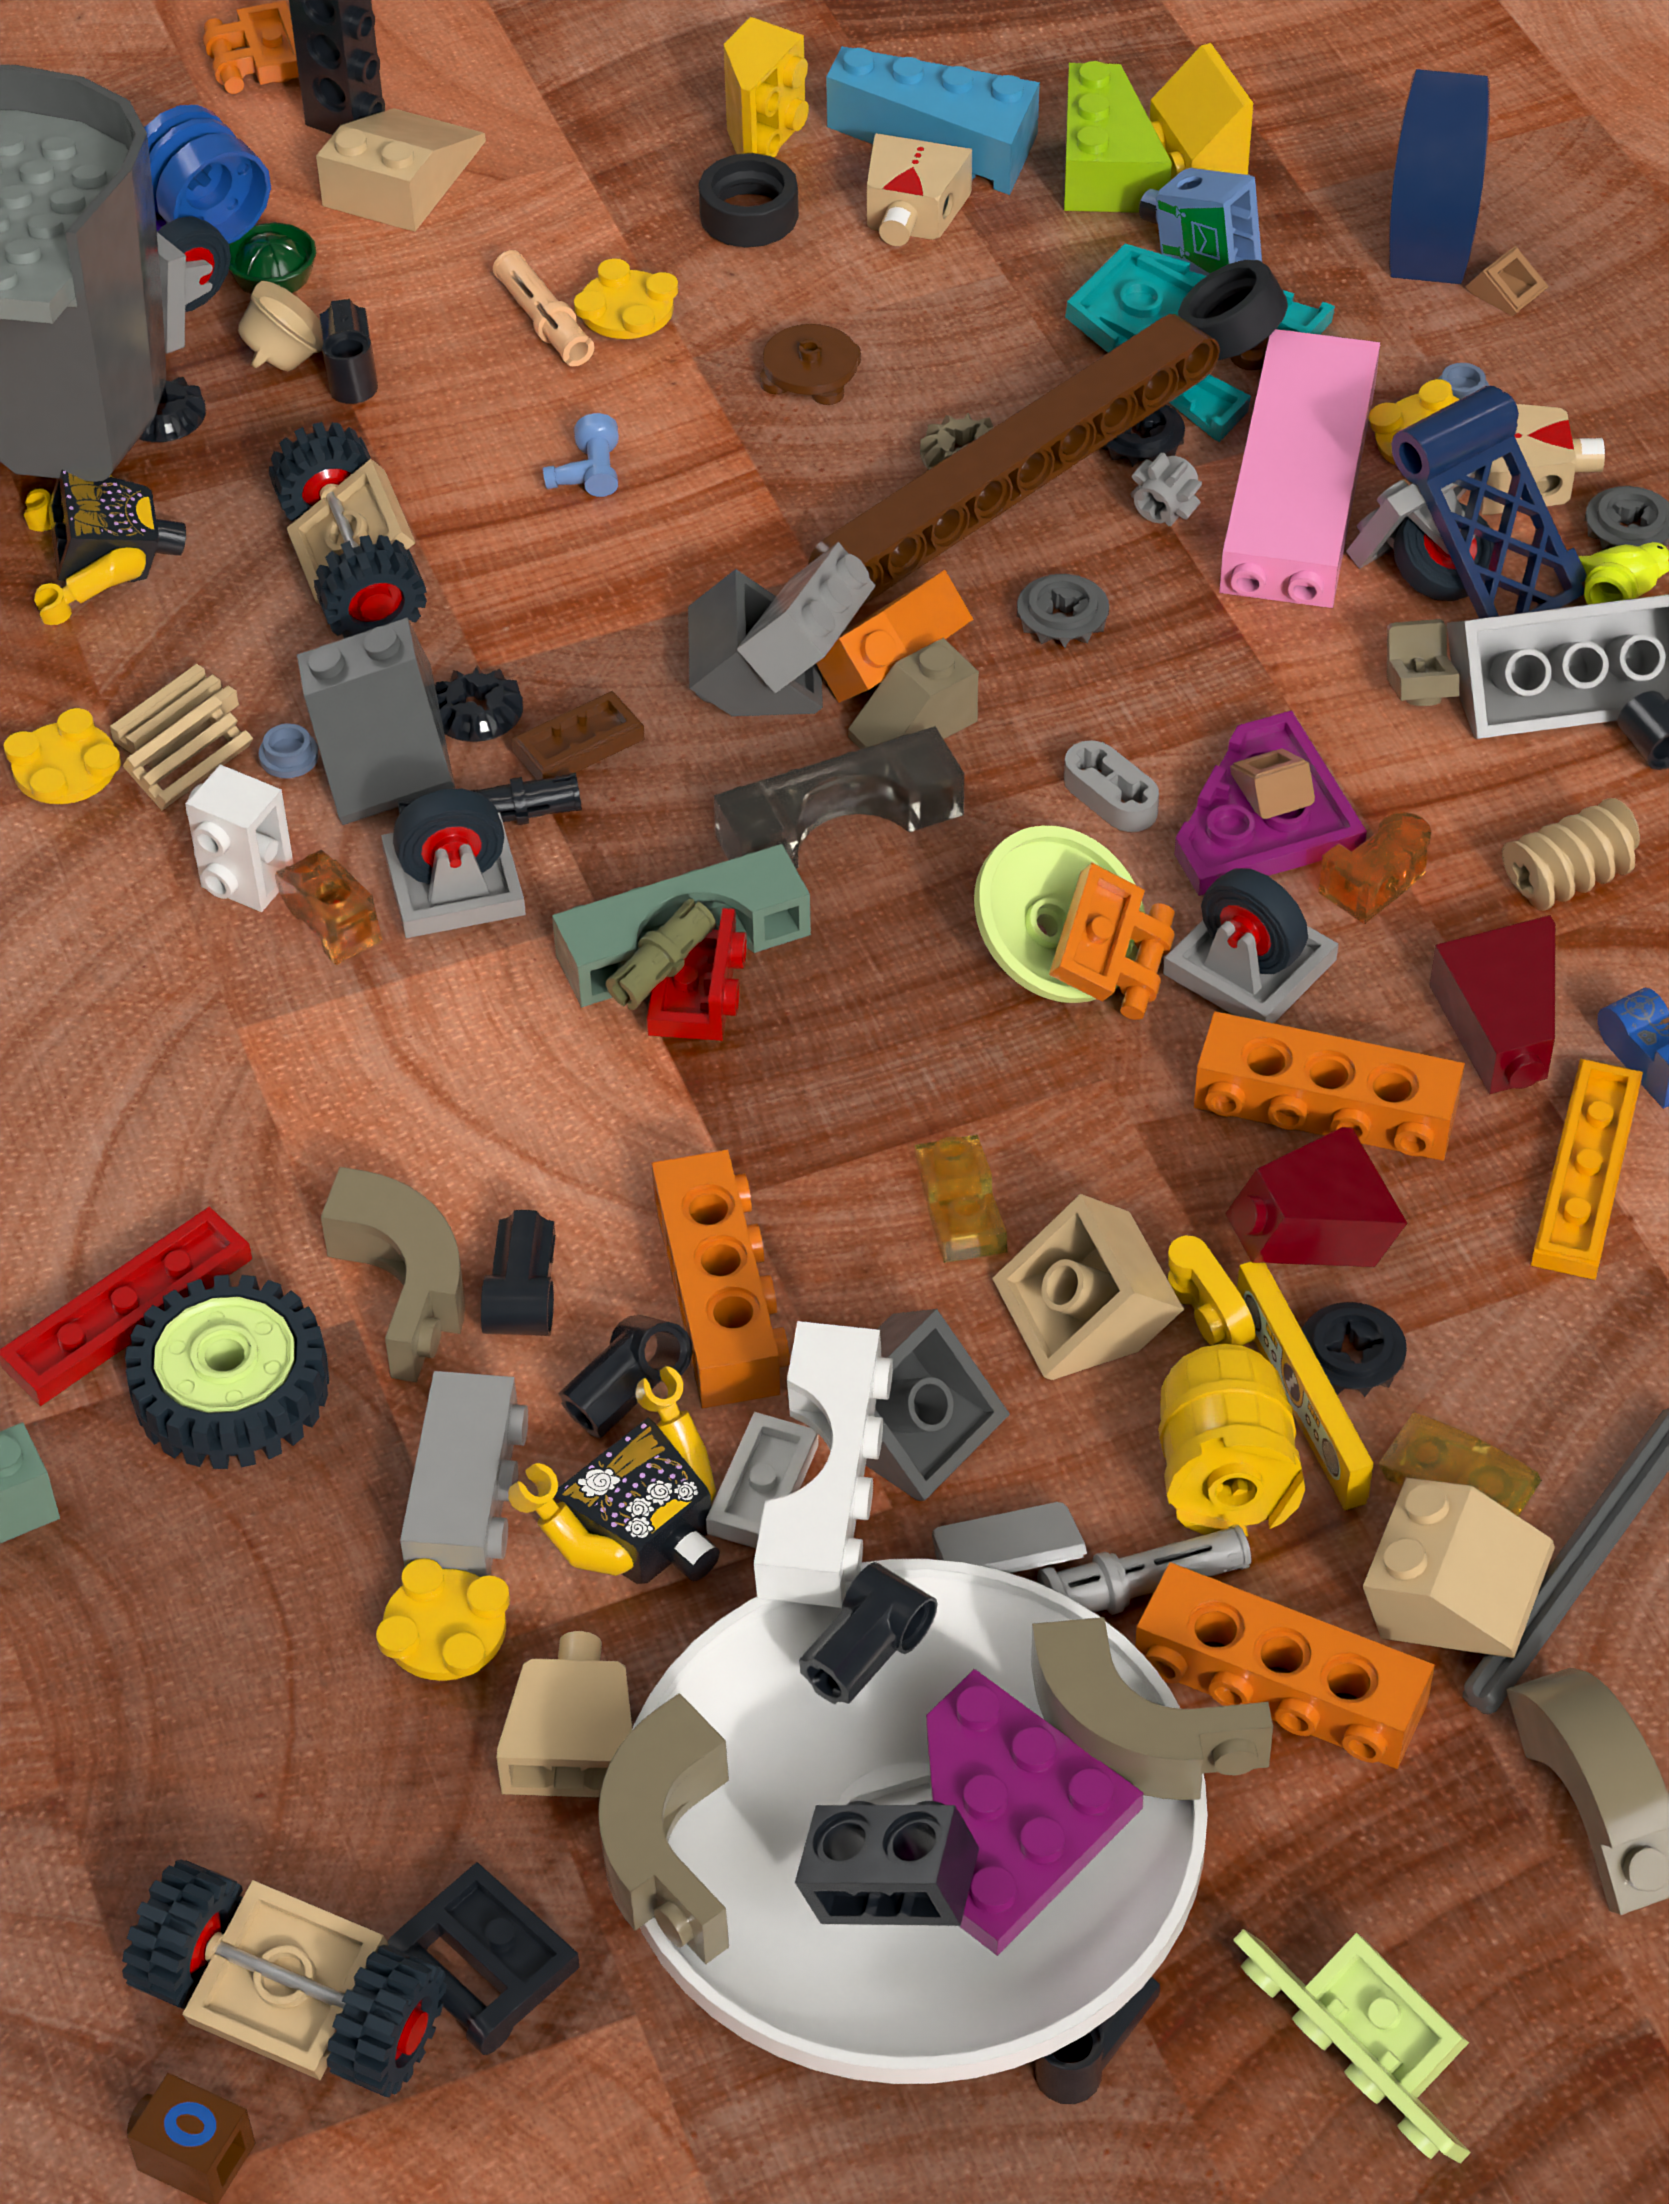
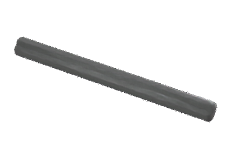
M1669 1408L1662 1410L1546 1570L1515 1657L1509 1658L1485 1654L1464 1684L1465 1690L1462 1696L1469 1706L1476 1707L1481 1713L1487 1715L1498 1710L1508 1696L1506 1689L1514 1687L1667 1474L1669 1471Z

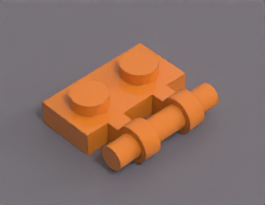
M285 0L236 9L238 22L223 24L221 20L212 18L204 24L205 34L203 36V43L207 54L214 59L212 69L216 80L221 85H224L228 93L237 94L241 92L244 88L243 78L248 74L256 73L260 85L272 82L283 83L292 78L299 77L291 14ZM246 47L244 49L235 50L236 48Z
M1091 863L1080 873L1049 975L1102 1002L1114 993L1117 985L1124 994L1120 1008L1121 1014L1132 1020H1140L1145 1015L1148 1002L1154 1001L1158 994L1161 978L1157 972L1162 956L1169 954L1175 937L1174 931L1171 928L1175 911L1170 906L1161 903L1153 904L1149 915L1139 911L1145 890ZM1130 939L1134 940L1135 946L1138 948L1135 961L1125 957Z

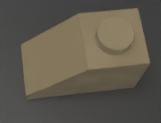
M944 638L918 650L893 665L849 727L848 737L882 771L887 770L978 721L979 671Z

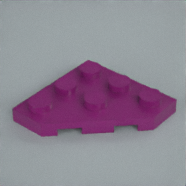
M1291 710L1236 727L1229 740L1228 751L1219 766L1215 765L1198 796L1195 811L1190 820L1183 823L1175 838L1174 855L1197 895L1201 896L1206 893L1207 889L1219 877L1234 868H1250L1270 876L1363 849L1366 844L1367 830ZM1283 748L1309 762L1315 801L1310 806L1264 819L1254 811L1231 775L1230 766L1235 762Z
M973 1669L926 1715L932 1801L957 1807L979 1846L961 1926L959 1927L998 1956L1143 1809L1144 1793L1107 1765L1089 1755L1070 1738L979 1671Z

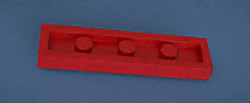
M209 1206L0 1349L1 1368L41 1407L132 1343L131 1334L136 1324L145 1326L144 1314L152 1305L165 1311L163 1296L175 1289L183 1298L189 1296L187 1283L199 1279L202 1280L205 1290L214 1287V1276L231 1275L252 1260L250 1244Z

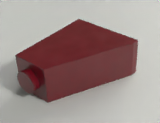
M1551 915L1435 945L1429 986L1489 1094L1512 1088H1526L1538 1081L1548 1079L1555 1042L1556 924Z
M1341 1127L1257 1168L1225 1213L1252 1263L1375 1267L1408 1224L1352 1127Z

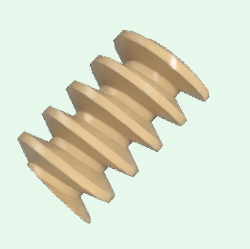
M1607 798L1598 806L1584 808L1578 815H1568L1559 823L1543 826L1538 832L1523 835L1518 841L1507 842L1502 848L1503 864L1512 884L1535 908L1546 911L1554 905L1555 899L1561 902L1570 900L1574 896L1575 890L1581 893L1591 891L1595 881L1600 884L1611 882L1615 877V872L1619 875L1631 873L1635 867L1634 850L1639 846L1640 842L1639 827L1633 812L1625 803L1616 798Z

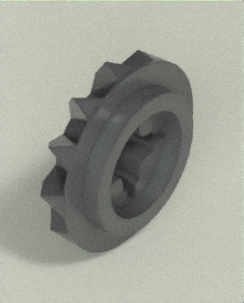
M1619 486L1598 493L1587 506L1584 521L1587 522L1588 537L1600 539L1602 550L1625 544L1639 547L1651 542L1661 543L1667 548L1669 543V502L1661 495L1640 487ZM1641 518L1640 526L1636 524H1631L1628 527L1620 525L1621 522L1628 525L1633 521L1637 522Z
M1052 574L1038 578L1022 590L1017 601V617L1021 618L1024 633H1037L1041 644L1052 639L1060 640L1064 648L1071 639L1088 644L1092 633L1104 632L1106 618L1109 616V601L1105 592L1091 580L1072 574ZM1053 606L1055 609H1060L1063 613L1073 611V616L1066 617L1063 613L1053 614Z

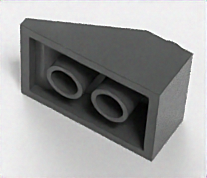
M408 617L297 654L304 698L338 817L342 825L398 807V801L415 800L441 789L455 788L431 664Z

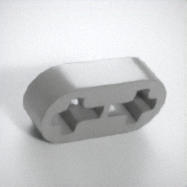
M1094 740L1079 742L1067 751L1064 764L1065 787L1107 823L1121 831L1139 832L1150 828L1156 822L1159 807L1158 786L1134 764L1111 746Z

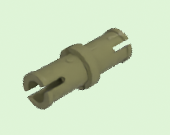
M687 899L657 931L647 932L638 943L639 949L607 979L606 987L611 996L620 1005L625 1006L627 1004L629 1009H636L667 976H675L685 964L683 959L715 929L716 920L713 914L699 901L695 904L694 899Z

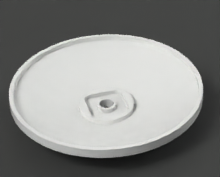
M887 1559L863 1562L861 1571L873 1562L879 1563L935 1597L938 1603L937 1613L927 1634L911 1652L902 1654L896 1650L850 1704L837 1702L834 1705L815 1693L809 1681L800 1674L799 1659L838 1617L842 1608L755 1597L718 1620L688 1646L668 1668L650 1693L633 1726L634 1729L654 1710L680 1693L726 1740L729 1781L694 1805L680 1818L670 1835L668 1843L681 1861L725 1906L729 1948L705 1965L687 1944L681 1948L675 1946L665 1936L655 1917L640 1927L643 1936L658 1960L681 1989L722 2025L744 2040L780 2058L815 2071L854 2080L891 2084L942 2083L973 2079L1013 2069L1063 2048L1085 2036L1114 2015L1142 1989L1163 1963L1180 1935L1196 1898L1204 1864L1208 1817L1204 1774H1202L1201 1799L1174 1800L1143 1795V1809L998 1956L959 1926L820 1924L795 1884L816 1805H846L853 1801H865L875 1805H916L922 1801H932L926 1715L973 1669H976L1043 1718L1036 1697L1031 1667L1032 1624L1099 1618V1616L1069 1597L1037 1582L993 1568L964 1562L933 1559ZM846 1581L844 1598L852 1584L851 1581ZM1106 1622L1112 1661L1122 1680L1134 1692L1151 1702L1181 1709L1170 1688L1152 1664L1124 1635Z

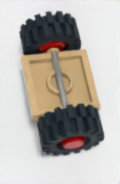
M322 422L314 423V432L307 435L303 427L294 431L297 437L295 442L285 437L279 443L283 453L274 451L270 458L273 466H269V475L282 510H284L286 517L294 521L287 527V531L314 599L321 605L332 632L337 636L342 634L345 639L407 617L410 621L416 623L421 617L418 608H425L427 602L424 593H427L425 584L409 551V548L416 542L385 470L371 459L362 437L358 438L356 431L350 427L344 432L341 424L334 422L331 423L329 431L325 430Z
M177 1860L174 1867L169 1865L162 1871V1882L155 1880L149 1888L150 1899L148 1903L141 1902L136 1914L141 1915L138 1924L130 1927L127 1939L132 1941V1944L124 1950L122 1962L127 1963L122 1970L123 1978L127 1979V1985L185 2009L182 2015L191 2025L318 2080H321L328 2066L331 2068L329 2072L384 2097H390L391 2093L397 2094L401 2090L402 2082L407 2083L413 2075L414 2063H420L426 2053L423 2047L427 2038L432 2040L436 2027L433 2026L434 2019L440 2016L444 2003L439 2000L446 1993V1983L443 1982L446 1974L444 1970H441V1967L388 1946L389 1944L384 1935L254 1880H252L244 1897H241L240 1894L243 1889L237 1881L187 1860Z

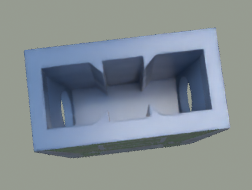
M1189 168L1181 171L1159 191L1149 189L1143 195L1139 205V215L1142 220L1158 224L1161 253L1190 262L1189 271L1207 276L1221 267L1242 260H1260L1262 262L1255 177Z

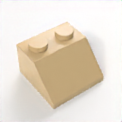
M1083 1194L1078 1195L992 1278L1042 1375L1050 1380L1139 1352L1184 1310L1131 1213Z
M1406 1478L1363 1584V1589L1380 1637L1382 1639L1514 1658L1555 1547L1550 1537L1473 1486Z

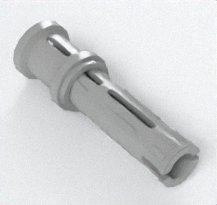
M1236 1524L1228 1529L1181 1542L1170 1543L1166 1546L1123 1558H1118L1114 1553L1101 1552L1093 1556L1091 1563L1056 1572L1052 1567L1043 1568L1038 1571L1037 1583L1069 1597L1093 1613L1106 1610L1109 1614L1115 1615L1122 1613L1130 1605V1599L1154 1593L1169 1562L1212 1577L1237 1569L1249 1568L1251 1552L1243 1529Z

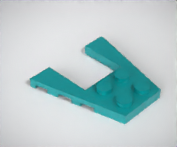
M1125 243L1067 301L1065 318L1109 353L1162 317L1169 314L1178 315V310L1184 297L1206 276L1189 271L1190 262ZM1283 290L1286 295L1288 309L1283 321L1276 329L1320 335L1332 323L1334 305L1322 302L1319 309L1293 302L1295 293ZM1209 374L1201 382L1169 403L1214 440L1220 442L1248 413L1251 395Z

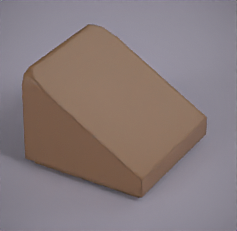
M1515 245L1483 270L1465 288L1474 296L1514 316L1549 288V286Z
M1283 748L1235 762L1230 766L1231 775L1254 811L1261 818L1268 819L1312 805L1315 801L1309 762Z

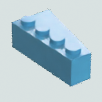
M842 46L826 76L827 127L873 144L875 134L878 133L972 149V180L976 175L993 180L994 190L1010 195L1038 134L1040 82L1024 80L1012 75L1002 76L974 71L963 66L952 67L920 61L913 57H898L871 52L864 48Z

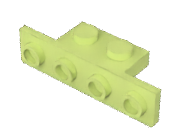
M1243 1929L1233 1941L1249 1956L1240 1966L1244 1972L1272 1998L1282 1990L1300 2008L1292 2017L1295 2024L1324 2051L1333 2042L1352 2061L1344 2073L1368 2098L1376 2104L1385 2096L1392 2101L1406 2116L1397 2127L1422 2153L1432 2159L1440 2150L1444 2155L1461 2164L1471 2152L1432 2114L1418 2097L1469 2042L1359 1934L1356 1933L1306 1986L1263 1941Z

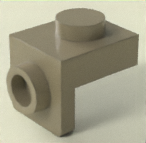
M1443 620L1394 622L1387 626V680L1401 701L1406 700L1407 703L1415 706H1432L1439 704L1443 697L1459 696V673L1447 657V626Z

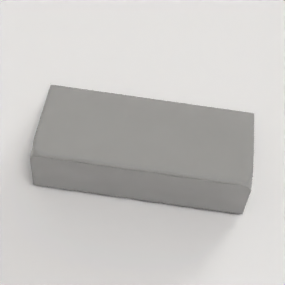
M1053 1502L940 1526L932 1532L937 1560L964 1562L1007 1573L1084 1558L1083 1554H1087L1085 1542L1068 1507L1061 1502Z

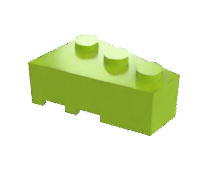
M1098 61L1069 63L1064 211L1139 213L1140 201L1145 192L1149 189L1159 191L1171 181L1172 162L1121 64H1105Z

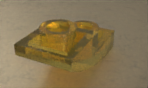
M978 1135L946 1137L939 1141L915 1145V1155L921 1183L943 1262L948 1263L1008 1253L1007 1231L992 1193V1172Z
M1414 1412L1378 1463L1385 1478L1389 1481L1404 1485L1406 1478L1473 1486L1517 1516L1520 1515L1542 1481L1538 1472L1500 1449L1455 1427Z

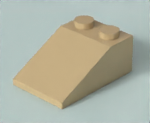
M395 108L343 124L316 155L322 205L416 232L486 142L485 133Z

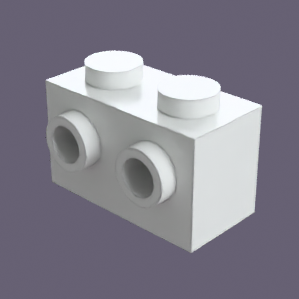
M220 764L203 784L197 785L192 790L185 803L201 887L207 889L218 898H229L262 912L295 874L282 789Z

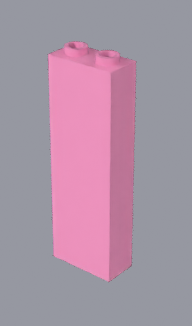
M1275 329L1269 336L1223 548L1219 593L1333 608L1369 422V413L1376 385L1380 342Z

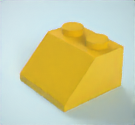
M1211 43L1201 45L1151 99L1150 122L1172 162L1171 180L1181 171L1189 168L1248 175L1253 102Z

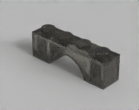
M934 726L714 795L716 838L728 860L782 844L795 868H799V852L805 838L822 823L837 817L855 814L873 815L890 820L906 831L912 832L963 816L965 773L938 729Z

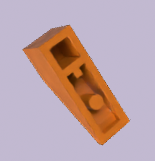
M943 570L843 631L826 656L818 661L816 665L838 703L882 682L897 661L942 638L947 639L974 619L946 570Z

